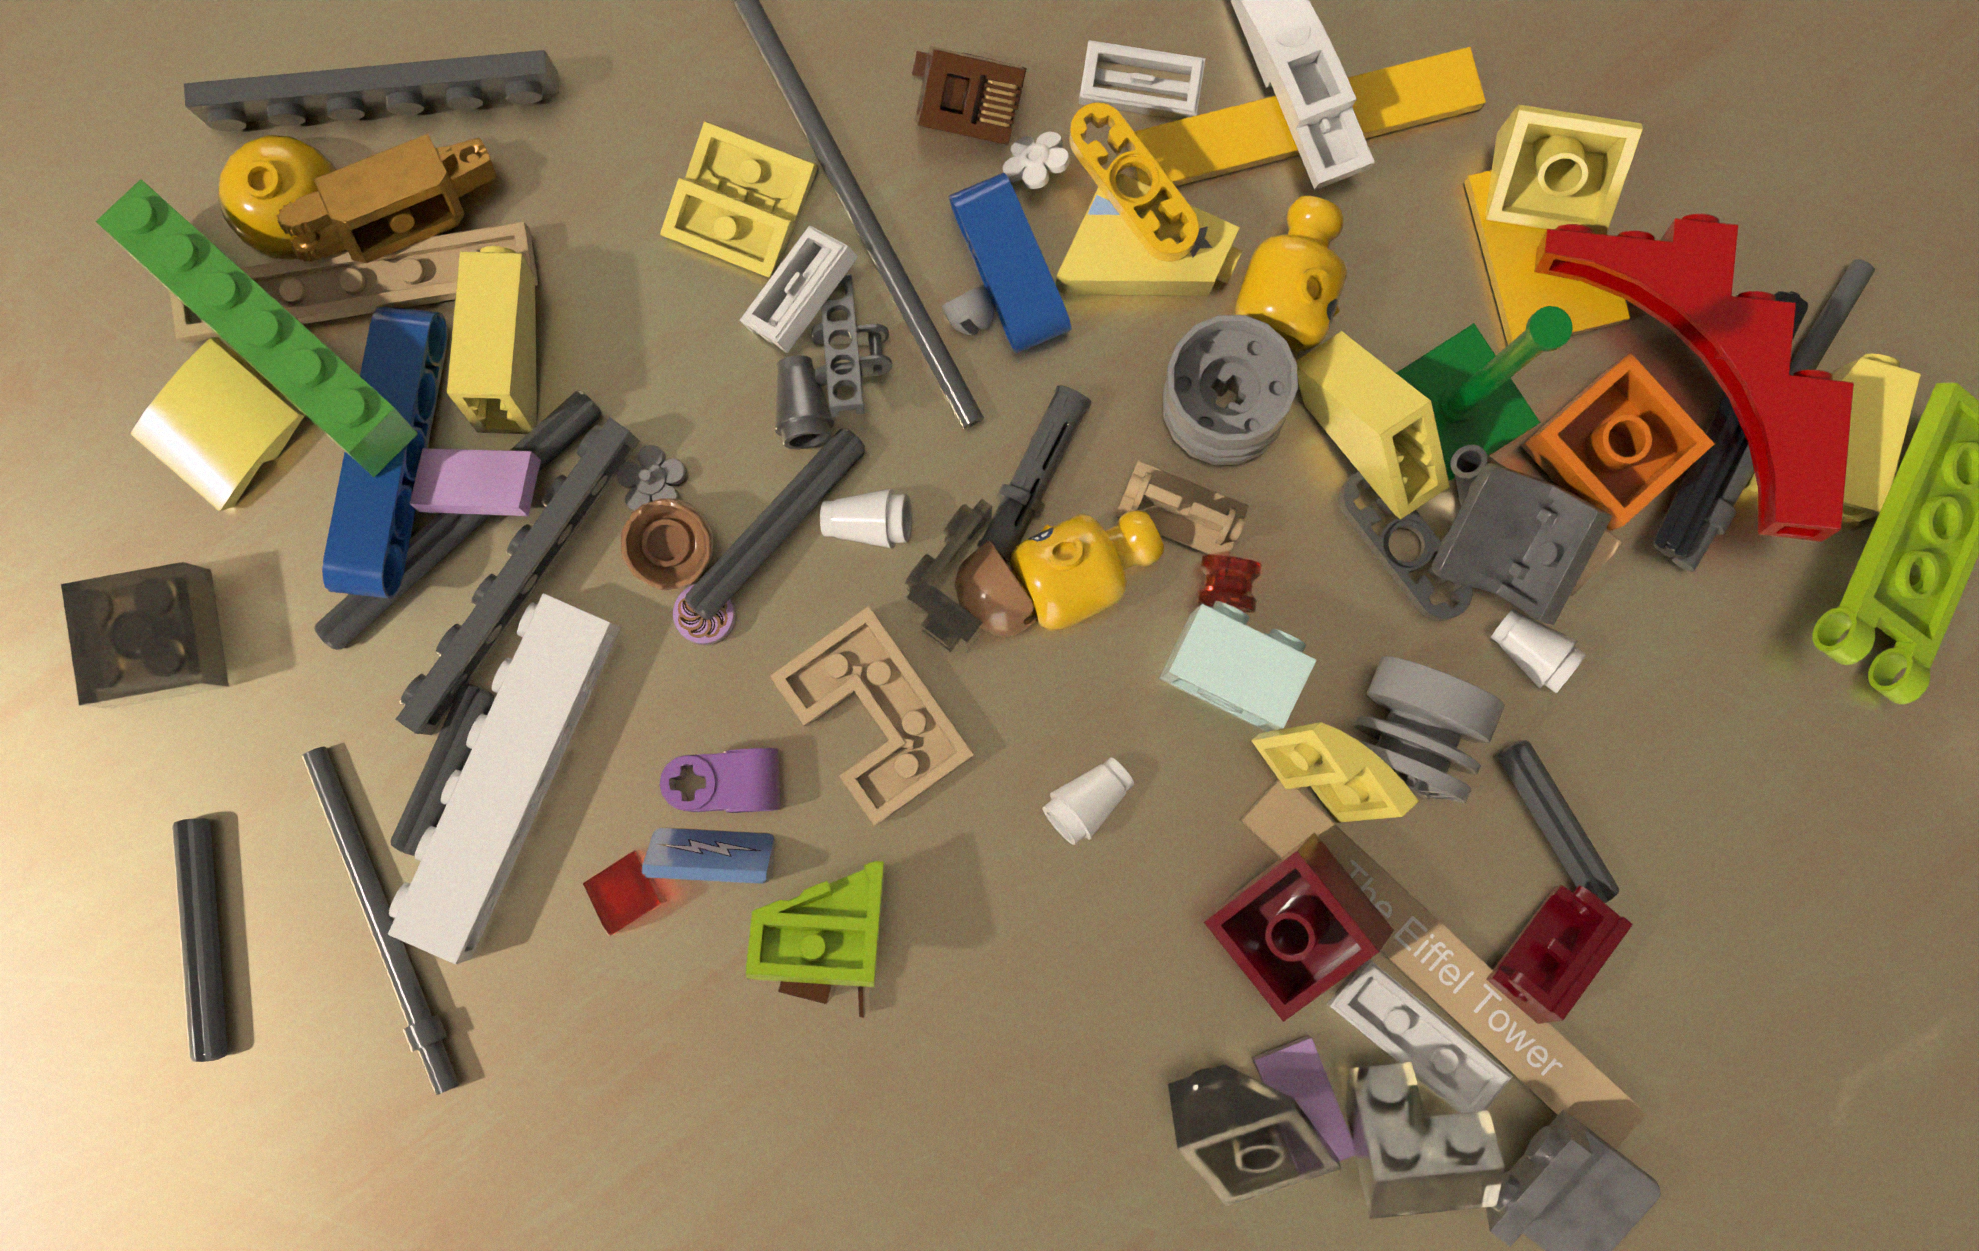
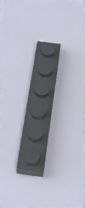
M545 50L184 83L185 107L207 126L219 131L242 130L246 127V122L269 121L276 125L293 126L304 123L305 117L328 115L337 120H356L364 117L365 111L386 109L394 114L412 115L422 112L424 106L447 104L455 109H474L482 106L483 100L504 98L512 103L530 104L540 101L542 95L559 93L557 69Z
M609 417L602 428L596 425L587 433L577 450V455L581 457L568 477L560 475L550 485L542 499V504L546 508L533 526L529 524L524 525L513 537L507 548V554L511 557L497 576L490 574L479 585L471 600L475 608L462 626L459 624L453 625L442 637L436 648V654L440 656L427 676L420 674L408 685L400 699V703L405 707L395 720L415 734L432 735L451 709L460 687L463 684H469L614 479L620 466L626 462L640 442L628 429Z

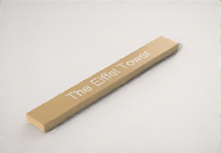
M1277 779L1240 819L1279 858L1283 857L1315 832L1394 929L1380 952L1556 1116L1562 1110H1565L1609 1145L1617 1149L1647 1115L1645 1111L1550 1023L1537 1024L1487 981L1486 978L1492 972V969L1297 788L1285 789L1280 780Z

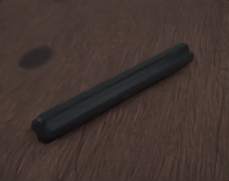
M1778 291L1774 294L1776 301L1796 303L1793 341L1808 310V302L1800 298V294L1796 292ZM1726 393L1705 433L1715 444L1688 468L1653 539L1654 547L1668 557L1683 559L1688 556L1746 437Z

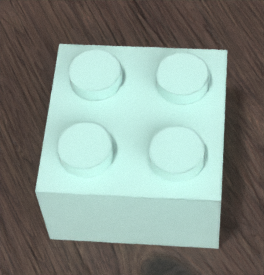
M1215 601L1213 607L1201 604L1190 614L1159 679L1266 732L1283 729L1315 665L1316 659L1302 653L1306 644L1288 633L1272 628L1270 634H1263L1247 626L1246 624L1250 617L1231 605L1220 601Z

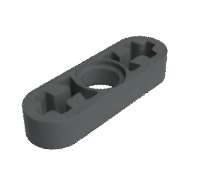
M1359 471L1353 474L1340 489L1339 507L1352 527L1415 608L1424 617L1434 621H1445L1462 614L1471 603L1473 596L1472 587L1452 582L1456 588L1450 594V599L1454 605L1451 608L1445 602L1433 605L1429 596L1435 589L1425 574L1418 577L1415 583L1408 575V573L1427 564L1432 556L1436 557L1441 541L1417 510H1414L1404 518H1397L1387 524L1377 535L1371 526L1377 524L1382 519L1372 507L1368 506L1360 510L1354 503V500L1360 495L1356 487L1357 484L1360 483L1365 489L1372 487ZM1379 496L1376 500L1377 506L1387 516L1392 511ZM1397 529H1409L1416 533L1421 541L1420 554L1412 562H1402L1396 559L1390 552L1389 539L1391 534ZM1432 568L1428 570L1438 583L1447 582V580L1434 574Z

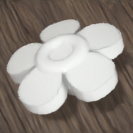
M1045 132L1037 138L1036 143L1032 137L1026 136L1020 138L1011 146L1010 150L1013 157L1004 163L1003 172L1007 175L1010 182L1023 179L1027 188L1038 189L1048 183V171L1051 173H1061L1068 168L1070 156L1067 150L1062 148L1063 140L1058 133Z

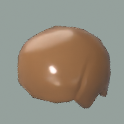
M661 498L642 504L631 513L621 532V556L632 575L651 587L659 590L682 588L695 583L713 557L714 534L705 515L692 504L676 498Z
M991 541L986 542L961 563L954 587L959 605L973 625L988 633L1009 638L1020 634L1037 620L1036 614L1026 619L1034 609L1032 600Z

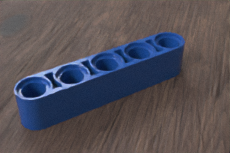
M381 306L375 310L372 316L360 377L386 399L418 434L375 477H372L350 455L344 452L322 567L323 582L329 592L392 599L400 589L416 511L410 505V499L422 449L428 448L447 348V324L443 314L440 312Z

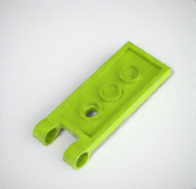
M1958 383L1935 384L1839 607L1827 611L1820 617L1812 633V640L1816 648L1842 665L1854 664L1862 660L1870 652L1875 642L1876 627L1896 640L1894 648L1880 653L1873 660L1868 671L1870 685L1896 704L1911 703L1926 691L1930 683V668L1979 556V401ZM1850 628L1847 636L1837 644L1840 636ZM1906 668L1904 675L1896 683L1892 684L1896 674Z

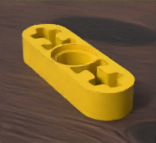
M1100 102L1090 103L1080 108L1074 115L1070 127L1069 142L1074 155L1151 256L1165 262L1184 258L1192 250L1199 232V222L1194 210L1117 109L1109 104ZM1090 122L1096 128H1102L1106 124L1111 128L1108 132L1107 142L1116 156L1123 147H1127L1129 150L1116 157L1107 170H1104L1101 166L1107 163L1109 155L1103 145L1097 140L1089 144L1084 141L1087 133L1086 124ZM1136 167L1145 171L1151 180L1150 190L1145 195L1137 198H1131L1122 194L1116 185V177L1122 170ZM1159 195H1163L1166 199L1160 202L1158 209L1165 221L1173 224L1179 220L1184 225L1179 236L1181 242L1178 244L1170 237L1163 241L1156 237L1160 229V222L1151 209L1143 219L1137 214L1149 209Z

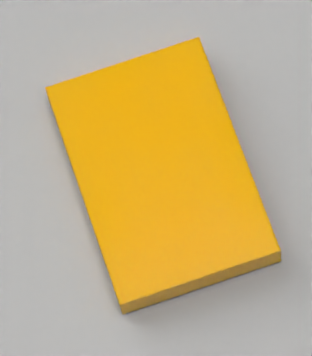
M1492 170L1468 175L1464 184L1508 345L1526 330L1529 318L1537 310L1546 306L1559 307L1569 315L1573 325L1571 336L1622 324L1630 319L1624 298L1582 281L1534 272L1537 247L1547 229L1486 220L1485 213Z

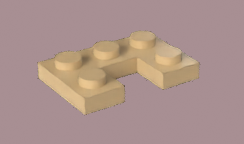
M869 606L769 675L803 726L809 725L855 692L889 741L839 775L873 826L880 823L974 756Z

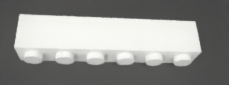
M544 593L538 604L534 602L529 604L518 626L517 635L523 638L513 660L506 658L494 677L492 691L496 692L497 695L488 715L480 714L469 732L466 746L472 750L462 771L455 770L443 789L441 803L445 804L446 807L437 827L430 826L425 831L417 846L415 859L421 862L411 884L405 882L399 888L391 903L389 916L395 919L388 935L455 965L472 959L621 627Z

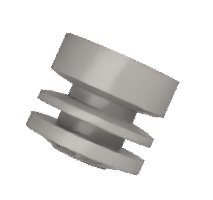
M1218 315L1194 325L1176 344L1166 373V382L1163 390V418L1173 440L1191 457L1212 465H1239L1262 455L1278 438L1298 389L1297 362L1287 341L1267 323L1246 315ZM1228 390L1234 392L1237 395L1235 403L1230 402L1225 409L1216 404L1217 396L1222 397Z
M1381 657L1367 695L1378 705L1390 712L1387 720L1368 716L1357 717L1354 726L1378 740L1376 746L1362 741L1359 742L1388 764L1406 783L1414 795L1426 799H1447L1458 803H1466L1471 788L1462 781L1448 775V769L1471 775L1478 774L1481 765L1470 755L1457 749L1460 739L1475 743H1490L1505 704L1491 693L1447 673L1401 658Z

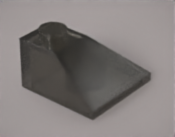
M1225 1064L1215 1068L1200 1069L1189 1077L1168 1084L1177 1149L1226 1206L1341 1169L1338 1156L1294 1098Z

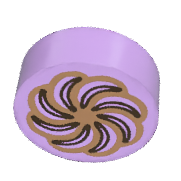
M694 585L686 588L676 599L673 608V620L680 634L686 639L701 645L715 644L727 637L733 629L736 620V610L732 599L730 598L713 618L706 620L693 611L685 600L686 594Z

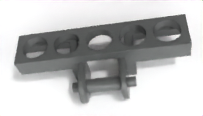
M851 274L845 275L837 285L845 288L846 296L839 300L828 298L821 307L822 323L815 325L811 331L812 340L815 344L824 343L826 365L816 369L815 382L820 386H828L831 417H839V411L855 409L856 414H865L862 377L880 376L892 369L891 359L882 353V343L889 338L888 328L881 324L857 325ZM843 310L847 312L848 320L831 322V313ZM830 341L834 345L851 344L845 349H835L830 346ZM869 345L870 355L859 357L858 347ZM840 360H849V361H851V362H844V363H836L837 361H840ZM853 386L854 397L848 400L838 399L837 388Z

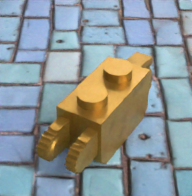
M427 133L315 178L314 181L318 191L300 197L293 203L289 202L286 206L283 205V209L279 210L280 214L277 215V221L285 234H290L291 237L297 235L291 241V247L299 260L303 259L304 262L319 261L321 257L326 258L347 249L352 260L369 263L457 227L465 214L459 198L496 178L497 174L490 155L479 137L450 146L435 148Z

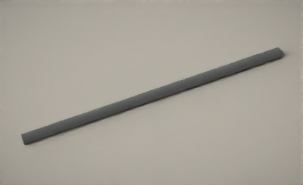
M733 0L962 428L967 429L978 424L984 419L982 412L760 1Z

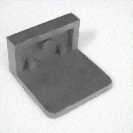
M1488 463L1482 467L1477 478L1471 483L1460 511L1449 532L1441 541L1439 551L1432 563V572L1444 580L1495 593L1536 620L1554 625L1609 524L1612 515L1559 485L1494 463Z
M1562 1110L1549 1126L1543 1127L1535 1134L1528 1144L1525 1154L1511 1170L1504 1172L1494 1181L1484 1201L1490 1232L1509 1247L1523 1233L1545 1251H1612L1656 1203L1661 1191L1657 1181L1565 1110Z

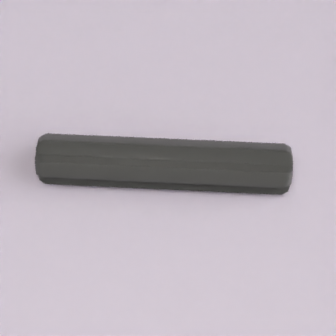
M463 684L460 687L391 838V846L398 851L415 856L417 846L425 831L430 826L437 827L446 807L445 804L441 803L443 789L455 770H463L472 750L466 746L469 732L480 714L488 715L494 702V695L489 691L473 684Z
M1521 740L1503 749L1498 754L1500 763L1576 887L1580 885L1588 889L1604 903L1612 900L1619 893L1617 883L1531 743L1527 740Z

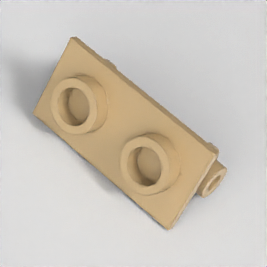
M1137 461L1115 516L1120 518L1123 514L1133 510L1145 511L1154 522L1160 535L1227 561L1234 542L1238 540L1246 520L1244 517L1249 505Z

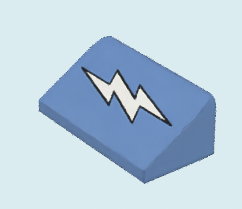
M659 828L652 834L643 862L642 874H646L645 877L764 884L773 878L775 838L767 833Z

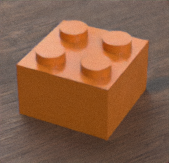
M1630 352L1608 367L1521 446L1556 485L1563 487L1612 515L1606 527L1609 531H1612L1628 523L1715 443Z

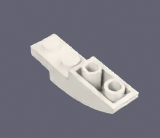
M1231 0L1266 88L1273 87L1314 190L1369 170L1375 162L1352 108L1356 101V96L1336 51L1310 1Z

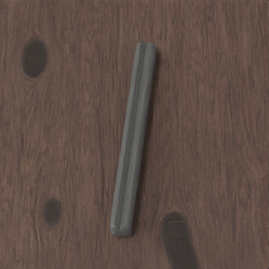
M581 390L575 391L509 451H532L541 460L538 471L540 472L601 416V411L585 392ZM439 513L410 539L403 579L397 595L392 599L353 594L347 595L316 623L314 630L319 638L332 649L339 650L345 647L491 515Z

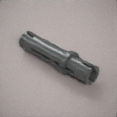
M1057 385L1054 391L1055 394L1035 434L1032 436L1010 484H1002L997 494L1001 502L982 540H979L977 544L980 548L986 542L991 541L1006 562H1010L1011 554L1016 546L1021 543L1033 516H1041L1045 508V504L1041 500L1060 462L1064 458L1086 410L1092 404L1089 398L1069 387Z

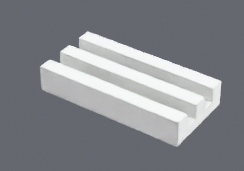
M1089 40L1079 104L1087 105L1100 102L1109 104L1120 111L1177 120L1196 116L1206 58ZM1097 61H1104L1191 76L1190 82H1183L1141 73L1096 68ZM1096 83L1185 97L1187 101L1093 87V85Z
M809 225L739 321L751 332L757 335L760 334L765 340L772 344L775 343L780 349L788 353L858 256L849 246Z

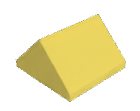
M1518 104L1497 132L1485 213L1486 220L1544 229H1556L1561 225L1578 224L1591 228L1593 234L1606 235L1643 130L1642 124Z

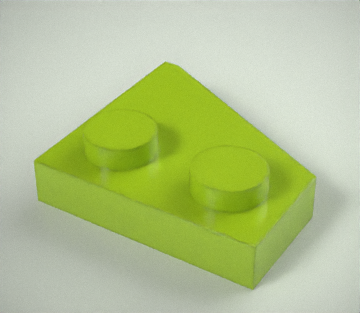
M884 861L870 862L863 865V870L831 883H828L826 880L804 889L795 898L790 900L780 899L753 910L745 973L747 979L875 987Z

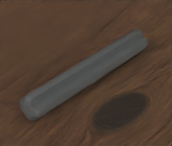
M846 428L837 431L686 594L685 600L693 611L706 620L713 618L860 459L865 451V445L860 438Z
M205 818L183 819L174 822L172 834L188 1051L191 1061L209 1062L225 1057L228 1052L211 823Z

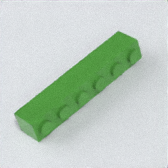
M142 179L95 221L137 262L372 477H375L418 434L386 399Z

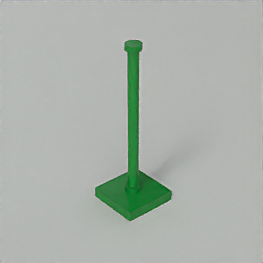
M1546 306L1537 310L1529 318L1526 330L1497 355H1495L1475 323L1396 372L1397 375L1431 400L1448 481L1455 478V474L1451 469V459L1460 448L1467 445H1477L1483 448L1486 454L1490 456L1541 423L1511 377L1544 351H1555L1568 342L1572 335L1573 325L1571 318L1563 309L1555 306Z

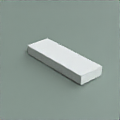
M1370 959L1348 976L1327 1003L1333 1010L1474 1125L1513 1077Z

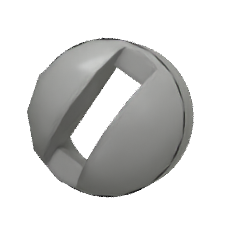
M984 284L941 306L948 321L955 330L966 335H976L979 328L987 329L994 315L993 303Z

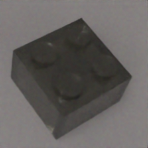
M179 562L61 584L79 706L111 709L229 687L211 569Z

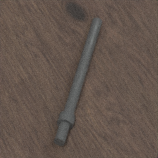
M1854 259L1790 363L1789 375L1793 376L1795 372L1801 370H1816L1874 274L1875 268L1870 263L1860 259ZM1747 438L1743 441L1688 556L1683 559L1674 557L1672 559L1677 566L1684 570L1695 571L1716 534L1723 535L1737 513L1733 506L1754 473Z
M325 746L304 753L302 757L407 1021L408 1027L403 1029L411 1052L418 1050L434 1093L439 1095L459 1086L442 1039L446 1038L447 1035L439 1015H431L403 941L388 935L394 918L389 916L390 908Z

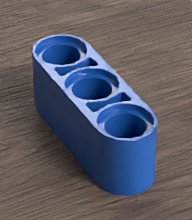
M1001 173L949 195L951 208L1013 351L1019 353L1071 331L1070 319L1062 298L1007 175Z

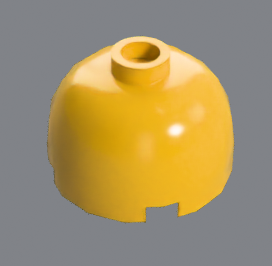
M266 135L246 142L229 157L219 176L218 201L223 217L230 228L246 245L258 250L260 253L274 259H299L291 247V241L297 235L291 237L290 234H285L284 230L281 229L277 221V215L280 214L279 210L283 209V205L286 206L289 202L293 203L300 197L318 191L314 179L337 169L318 149L291 136Z

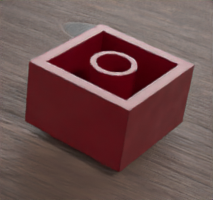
M1315 832L1224 901L1204 922L1283 1022L1378 954L1394 931Z

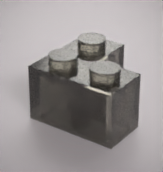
M1412 1062L1349 1069L1345 1109L1370 1219L1493 1207L1497 1205L1505 1167L1489 1111L1425 1117Z

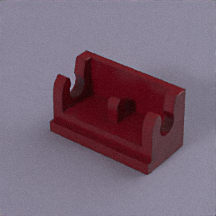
M1563 885L1555 886L1486 980L1537 1024L1563 1021L1633 924L1624 916H1619L1595 894L1580 885L1574 892H1571Z

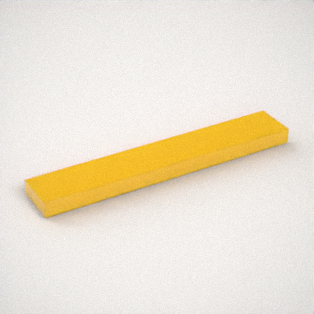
M1471 47L1347 77L1356 96V101L1352 108L1365 139L1482 109L1486 103ZM1276 96L1134 131L1175 187L1300 155ZM1132 167L1135 179L1151 187V180L1148 174L1140 168Z

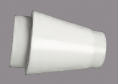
M890 488L839 498L834 501H823L820 510L822 535L824 537H835L893 549L896 543H907L910 539L912 528L910 498L907 494H896L894 489Z
M1514 609L1508 613L1490 637L1500 644L1499 646L1539 689L1545 685L1556 694L1586 657L1584 652L1574 646L1578 642L1577 640L1526 615L1522 616Z
M1110 757L1103 764H1099L1051 792V801L1042 809L1053 827L1069 843L1075 845L1083 837L1088 840L1093 837L1126 795V792L1134 786V781L1127 770L1117 760Z

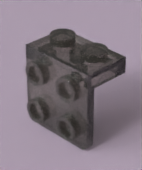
M981 499L974 509H971L966 504L960 507L942 533L946 536L943 541L946 546L936 559L928 553L925 554L905 581V584L908 585L907 590L910 592L907 596L909 608L924 620L920 625L923 628L922 632L949 653L952 652L956 645L968 653L982 634L983 622L942 593L940 589L992 520V505L984 499Z

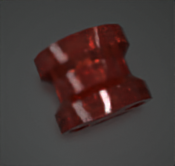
M1203 555L1200 569L1205 574L1204 587L1197 592L1195 605L1200 606L1204 604L1208 607H1213L1215 601H1220L1244 613H1254L1256 611L1257 599L1252 594L1253 581L1260 577L1262 564L1257 561L1232 556Z

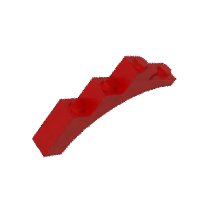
M1690 214L1682 217V219L1675 218L1661 238V241L1655 240L1654 235L1644 231H1625L1617 236L1593 234L1591 228L1578 224H1566L1558 226L1556 229H1547L1537 247L1534 272L1582 281L1631 302L1665 324L1702 359L1726 393L1749 445L1758 486V534L1822 542L1840 531L1854 382L1833 380V374L1822 370H1801L1795 372L1793 376L1789 375L1796 303L1776 301L1775 295L1762 291H1748L1738 294L1737 297L1732 296L1738 225L1719 223V218L1713 215Z

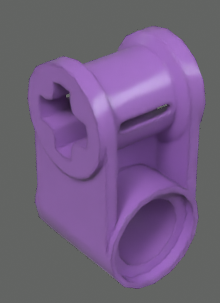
M777 748L737 749L717 754L685 755L673 759L661 773L659 785L662 796L668 804L678 810L689 812L726 811V813L781 810ZM693 767L695 775L706 779V786L696 790L694 800L688 802L687 794L676 790L675 785L676 780L686 778L687 768Z

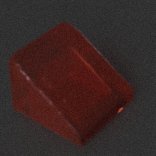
M636 850L583 883L602 926L609 937L618 934L667 902L666 897L654 878L645 877L646 874H642L643 861Z

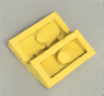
M704 121L685 178L678 179L660 235L771 278L790 241L819 165Z
M212 337L167 382L142 415L131 435L217 510L222 511L235 506L263 462L277 459L305 414L218 337Z
M1319 722L1259 733L1251 740L1285 789L1311 786L1336 823L1403 817L1419 802L1406 783L1378 755L1355 738L1325 723Z

